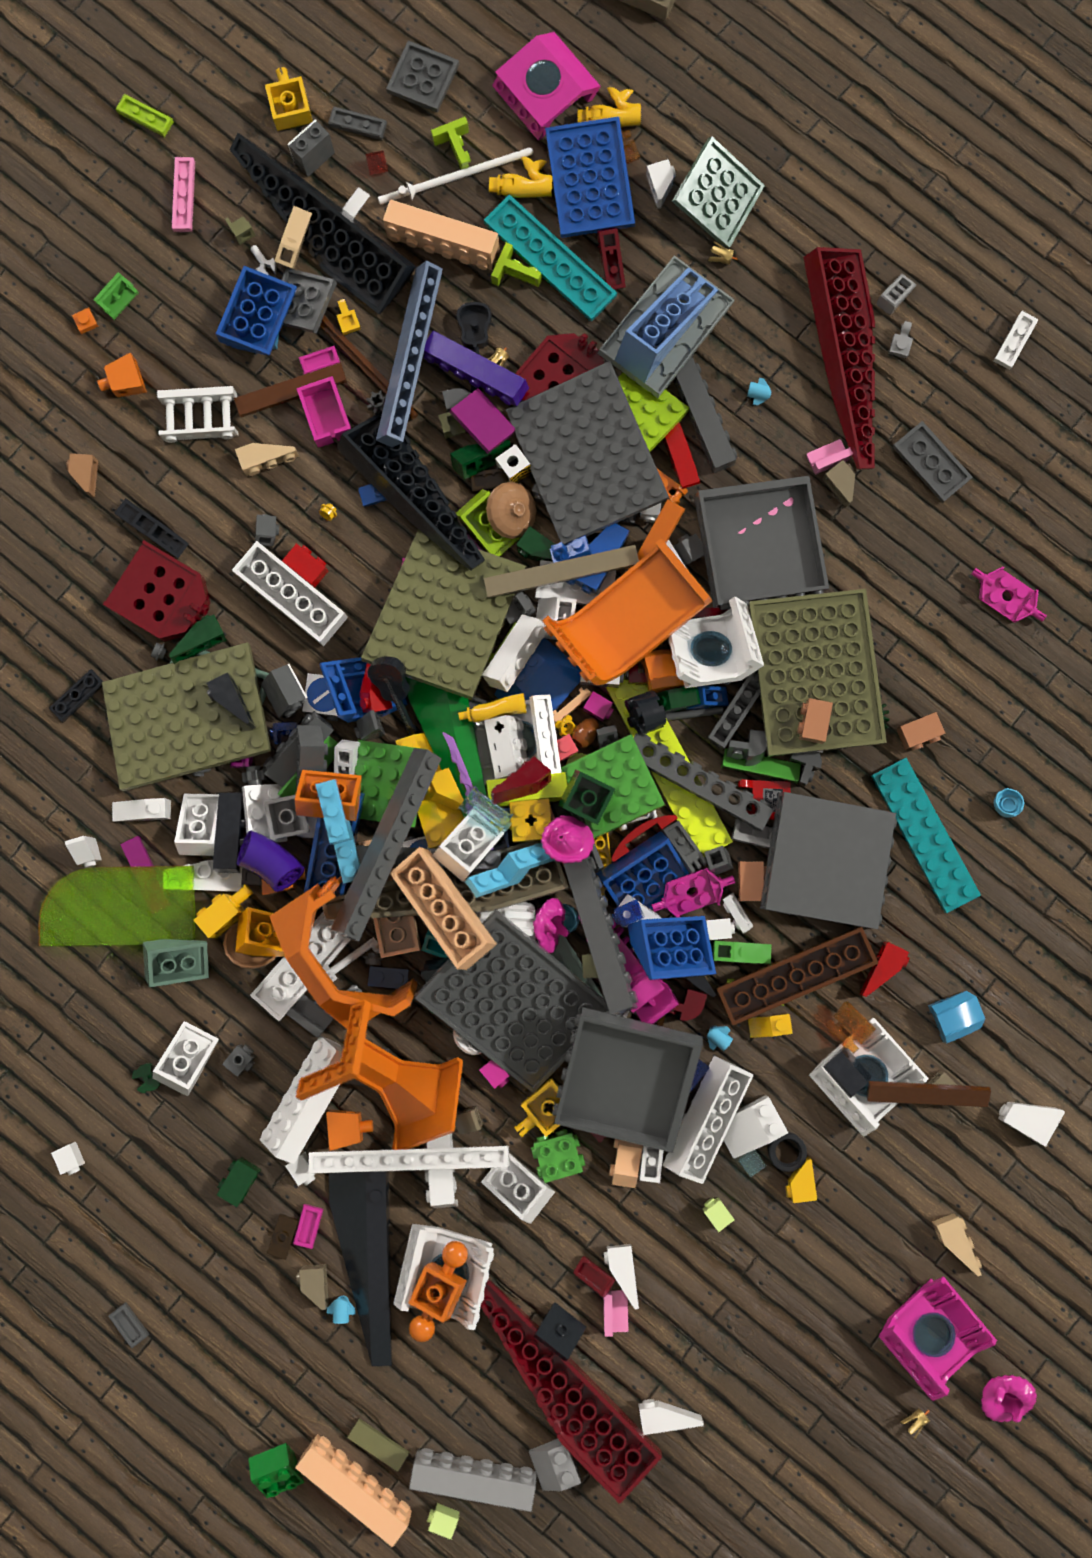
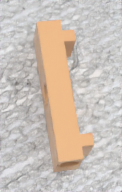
M581 687L578 690L580 694L559 712L553 711L554 723L564 719L566 715L572 713L590 697L592 693L588 688L583 690Z

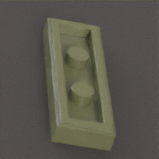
M360 1418L347 1437L397 1472L409 1455L408 1450Z

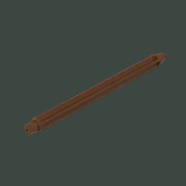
M324 315L320 327L387 395L389 382ZM411 405L409 417L414 420L418 414Z

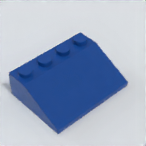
M243 266L216 331L218 341L236 349L270 356L297 286Z
M660 831L596 874L617 907L626 895L629 894L644 906L653 910L651 904L662 901L661 898L664 896L666 883L689 875V872L669 839Z
M705 916L641 919L628 925L631 945L649 980L716 974Z

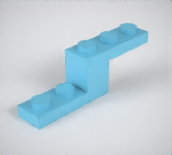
M334 779L315 784L329 842L334 845L343 884L353 882L360 867V861L350 821L345 817L337 781Z
M538 843L508 853L498 868L468 877L465 883L477 898L518 884L531 868L552 862L555 859H551L542 848V843Z

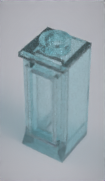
M474 786L459 806V809L495 836H498L501 831L506 832L512 824L509 820L514 814L508 813L498 804H492V800L480 792L476 786Z

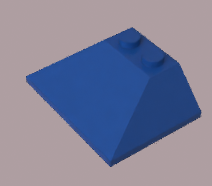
M543 638L508 692L497 689L494 695L501 699L524 693L525 700H530L529 697L550 694L552 710L554 711L558 709L580 683L581 669L578 665L574 667L564 653L546 638Z
M361 657L320 663L319 665L338 718L349 723L355 722L367 714L363 713L360 706V690L367 663L361 661ZM406 698L402 700L404 706H407ZM392 701V709L377 711L376 713L383 717L398 709L394 701Z

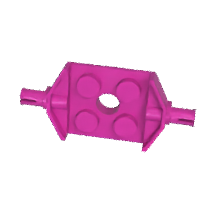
M1001 567L989 574H984L977 568L973 570L971 575L979 579V583H981L979 600L1013 623L1028 616H1034L1042 622L1047 616L1037 608L1039 590L1036 589L1034 591L1004 571L1005 567ZM1003 592H1009L1011 594L1010 601H1006L1003 599Z
M708 868L667 882L664 896L661 898L662 901L651 905L654 912L665 908L676 917L713 903H717L719 906L723 888L735 883L732 875L721 879ZM695 887L696 892L694 894H687L689 888Z

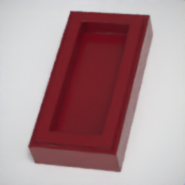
M586 1256L581 1258L573 1272L574 1275L602 1297L607 1295L615 1282L613 1277Z

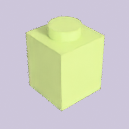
M719 1197L716 1199L711 1198L705 1202L703 1211L718 1232L734 1221L733 1216Z
M437 1503L435 1510H430L427 1522L430 1523L428 1531L452 1539L460 1512Z

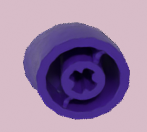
M252 830L247 833L239 851L238 866L259 876L276 892L290 887L302 876L304 867L289 851L260 833Z

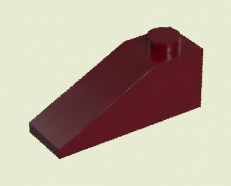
M612 228L597 231L605 282L613 289L625 288L618 229Z

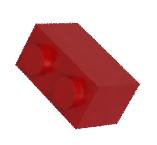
M296 543L282 562L315 588L329 572L325 567L326 563L320 557L315 559L311 555L312 551L305 545L300 547Z

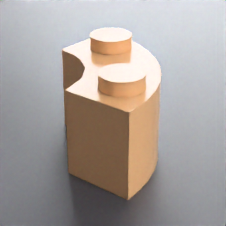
M614 1139L613 1148H617L615 1163L610 1165L609 1176H613L612 1185L636 1188L643 1145Z

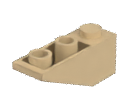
M295 206L293 207L276 254L275 262L293 269L295 268L312 213Z
M251 443L235 449L241 468L246 476L257 475L261 470L266 468L273 469L280 463H289L294 461L296 457H299L296 448L291 446Z
M953 1213L932 1221L939 1241L973 1273L981 1276L980 1268H982L979 1258L973 1254L972 1249H974L971 1238L966 1236L964 1230L967 1227L963 1218H959V1216Z

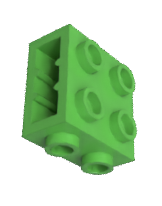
M561 1129L556 1131L554 1136L546 1137L541 1135L537 1137V1141H534V1147H531L533 1158H538L540 1166L537 1167L539 1178L544 1179V1183L583 1172L582 1166H585L583 1154H578L577 1147L580 1144L577 1134L573 1135L572 1130Z

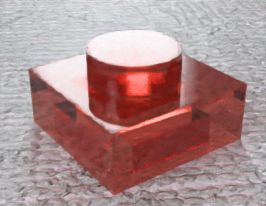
M384 150L365 154L370 175L388 171Z

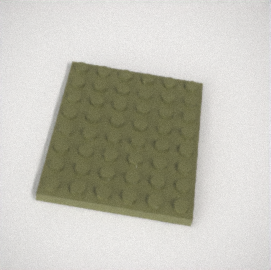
M418 529L362 654L361 661L371 664L379 657H395L404 664L406 677L472 700L516 594L515 592L488 598L483 578L526 569V566L479 550L485 561L470 571Z
M866 589L750 601V617L764 666L757 670L768 757L887 743ZM809 698L833 703L826 742L823 744L800 740V734H797L798 724L803 720L801 707Z
M248 642L181 660L175 664L170 663L102 682L121 791H127L271 752L251 646ZM228 672L234 678L256 728L251 729L220 706L215 700L212 701L207 693L209 690L207 682Z

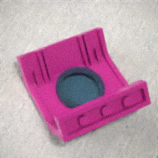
M555 32L538 35L495 72L497 77L492 85L537 140L544 138L546 134L545 128L550 127L554 119L576 100L583 96L587 102L592 101L601 87Z
M944 1276L934 1281L931 1278L888 1318L879 1335V1338L932 1401L948 1395L950 1390L945 1385L947 1380L974 1354L995 1346L997 1342L996 1338Z

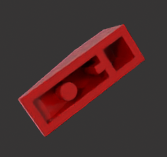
M367 663L360 690V706L363 713H368L371 710L377 712L392 709V701L384 700L380 690L369 679L367 672L371 664Z
M883 942L876 957L879 964L871 967L859 995L867 997L897 974L902 967L905 968L909 961V957H907L909 952L890 942Z

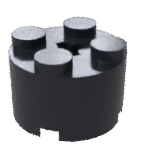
M652 690L625 700V707L630 716L627 718L628 724L631 728H635L639 735L658 730L666 724L663 705L659 706L657 700L660 698Z

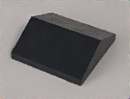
M846 1046L842 1047L824 1066V1069L849 1098H852L872 1077Z

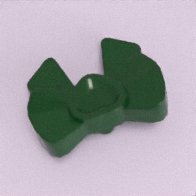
M152 1063L141 1065L132 1074V1079L143 1077L142 1079L145 1083L137 1089L143 1094L161 1086L159 1081L153 1079Z

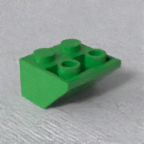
M287 1443L248 1458L251 1482L266 1498L275 1497L283 1491L295 1489L298 1485L304 1483L302 1473L296 1469L298 1462L294 1451Z

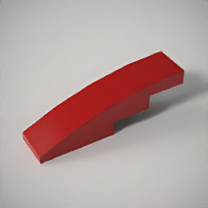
M679 422L664 437V443L681 488L684 489L700 484V479Z

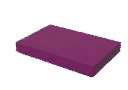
M479 388L450 409L452 416L487 454L516 431L514 426Z

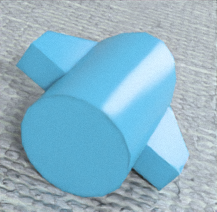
M759 377L758 383L750 382L747 397L754 398V405H759L770 398L771 389L764 378Z
M712 1026L707 1034L709 1047L714 1050L718 1046L721 1050L725 1051L733 1040L728 1035L731 1029L727 1026Z
M342 1295L335 1299L327 1308V1314H333V1323L345 1324L349 1322V1315L355 1314V1308L349 1302L348 1297Z

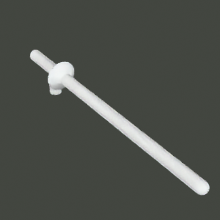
M523 149L416 185L406 182L407 188L400 186L398 191L379 196V203L381 205L389 202L390 199L396 200L410 195L412 200L417 192L521 159L522 156H531L533 149Z

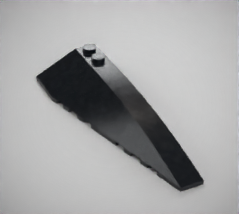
M382 412L344 432L341 435L337 449L404 517L470 571L485 561L473 540L468 538L465 527L461 526L458 522V516L455 511H451L448 506L449 502L434 478L429 476L428 468L419 460V454L416 450L412 449L409 438L405 435L403 442L393 448L376 441Z
M388 1171L329 1173V1205L372 1366H392Z

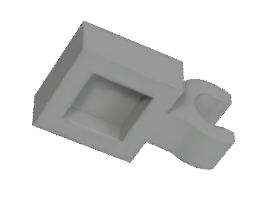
M904 321L900 335L894 334L889 354L907 359L913 338L908 337L912 325L911 322Z

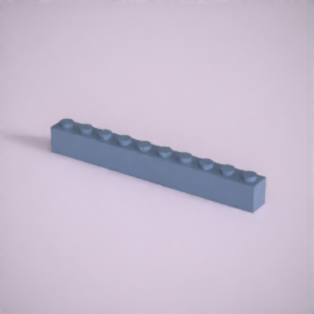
M425 261L415 270L376 441L392 448L404 440L443 270L429 261Z

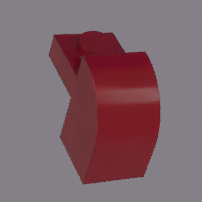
M686 989L683 1003H679L669 1013L677 1014V1011H679V1020H692L702 1012L707 994Z

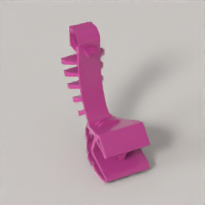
M617 917L613 918L614 925L612 926V929H614V927L618 923ZM620 926L613 930V932L617 933L620 944L618 948L620 952H623L626 959L624 967L632 978L630 986L638 997L637 1008L631 1010V1012H636L641 1022L653 1024L679 1005L670 987L662 979L649 980L639 959L633 954V947L629 949L626 946L630 940L628 935L623 939L620 938L624 931V928Z

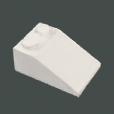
M184 794L174 842L179 855L214 856L219 794Z
M474 807L432 856L463 882L504 835V832Z
M184 1021L155 1067L153 1079L188 1096L219 1039Z
M764 1095L737 1110L726 1133L724 1142L734 1159L786 1135L788 1131L770 1098Z
M510 1153L509 1167L492 1168L481 1181L521 1220L530 1224L555 1193L550 1186L544 1183L542 1179Z

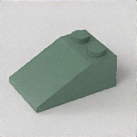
M160 939L143 942L144 972L149 987L209 978L207 941Z

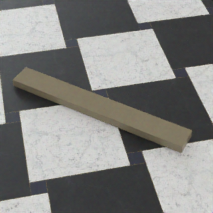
M632 545L483 579L487 597L493 598L633 567L639 562L636 546Z

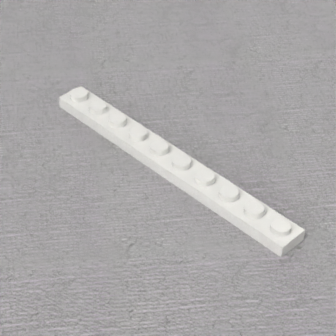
M509 1146L309 1153V1173L509 1167Z

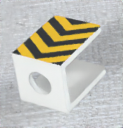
M516 444L495 458L497 468L504 470L509 478V482L519 483L531 474L530 463ZM516 458L518 459V464L516 466L511 467L508 465Z

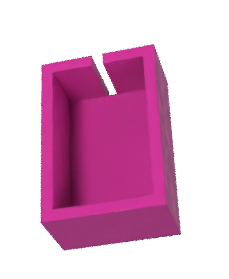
M333 376L296 388L317 447L320 448L334 443L333 439L337 438V441H340L341 435L350 430L351 426Z

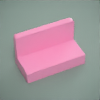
M839 439L807 453L806 456L816 475L833 468L842 460L845 462L849 461L853 453L850 448L845 449L842 440Z
M609 1290L604 1297L605 1337L613 1336V1332H628V1298L623 1290Z

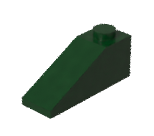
M508 439L505 440L489 454L479 444L464 446L450 453L452 467L465 480L496 465L495 458L511 448L510 441Z
M529 526L516 544L518 554L525 559L530 558L535 561L553 562L550 549L551 545H555V543Z
M215 615L204 616L194 624L169 654L173 664L227 641Z

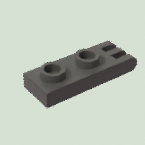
M679 821L662 830V833L669 839L690 874L694 873L695 869H701L700 863L702 866L708 864Z

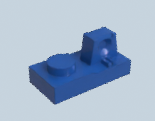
M586 535L565 545L562 542L551 545L550 549L553 563L591 554Z

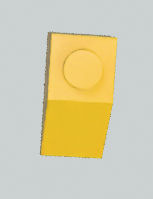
M446 768L437 771L426 794L433 801L455 811L459 810L465 802L450 769Z
M789 1013L758 1016L748 1019L750 1038L793 1034Z
M806 1157V1161L801 1168L791 1174L788 1178V1185L785 1186L787 1198H790L793 1203L817 1200L812 1160L809 1157Z

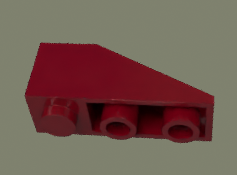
M535 756L529 761H525L516 772L510 773L504 782L497 784L492 789V804L495 805L538 793L551 782V769Z

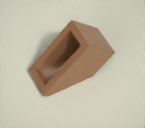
M70 453V458L66 464L68 472L90 497H95L98 460L93 455Z

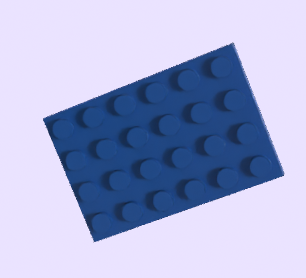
M619 116L545 128L561 238L597 233V231L612 228L635 227Z

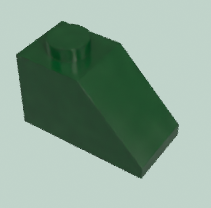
M681 687L657 693L660 698L657 702L659 706L663 705L665 713H672L701 704L698 687Z

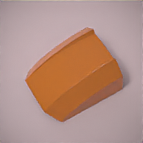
M671 649L651 651L641 659L649 691L652 690L656 693L685 687L683 680H680L676 675V667L672 659Z

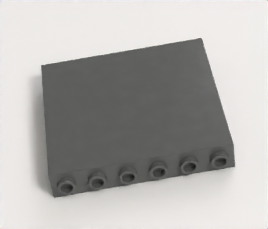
M809 476L699 490L694 495L713 608L720 607V610L730 609L729 600L733 597H737L749 606L750 601L822 594L829 589ZM792 497L793 504L789 507L785 506L783 502ZM777 507L778 511L775 515L768 514V512ZM759 518H762L760 524H753V522H755ZM744 528H746V530H745L744 533H742V534H739V533H738V532H740L741 530H743Z
M788 792L778 793L760 909L878 929L882 922L881 908L885 903L884 889L888 883L887 869L891 864L890 849L894 844L892 836L893 830L897 825L896 813Z
M582 1007L581 1015H576L574 1026H577L576 1033L572 1032L570 1044L573 1045L572 1051L568 1050L565 1062L569 1063L568 1068H563L561 1076L564 1084L563 1086L559 1085L556 1096L560 1098L559 1104H554L552 1115L556 1116L554 1124L673 1153L702 1049V1036Z

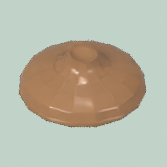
M515 482L501 483L491 492L486 506L487 518L491 527L502 537L509 539L520 538L529 526L532 528L535 523L537 512L535 500L530 491L521 484Z
M238 922L233 924L225 934L223 942L225 954L232 963L242 968L256 969L264 967L276 958L273 956H251L235 952Z

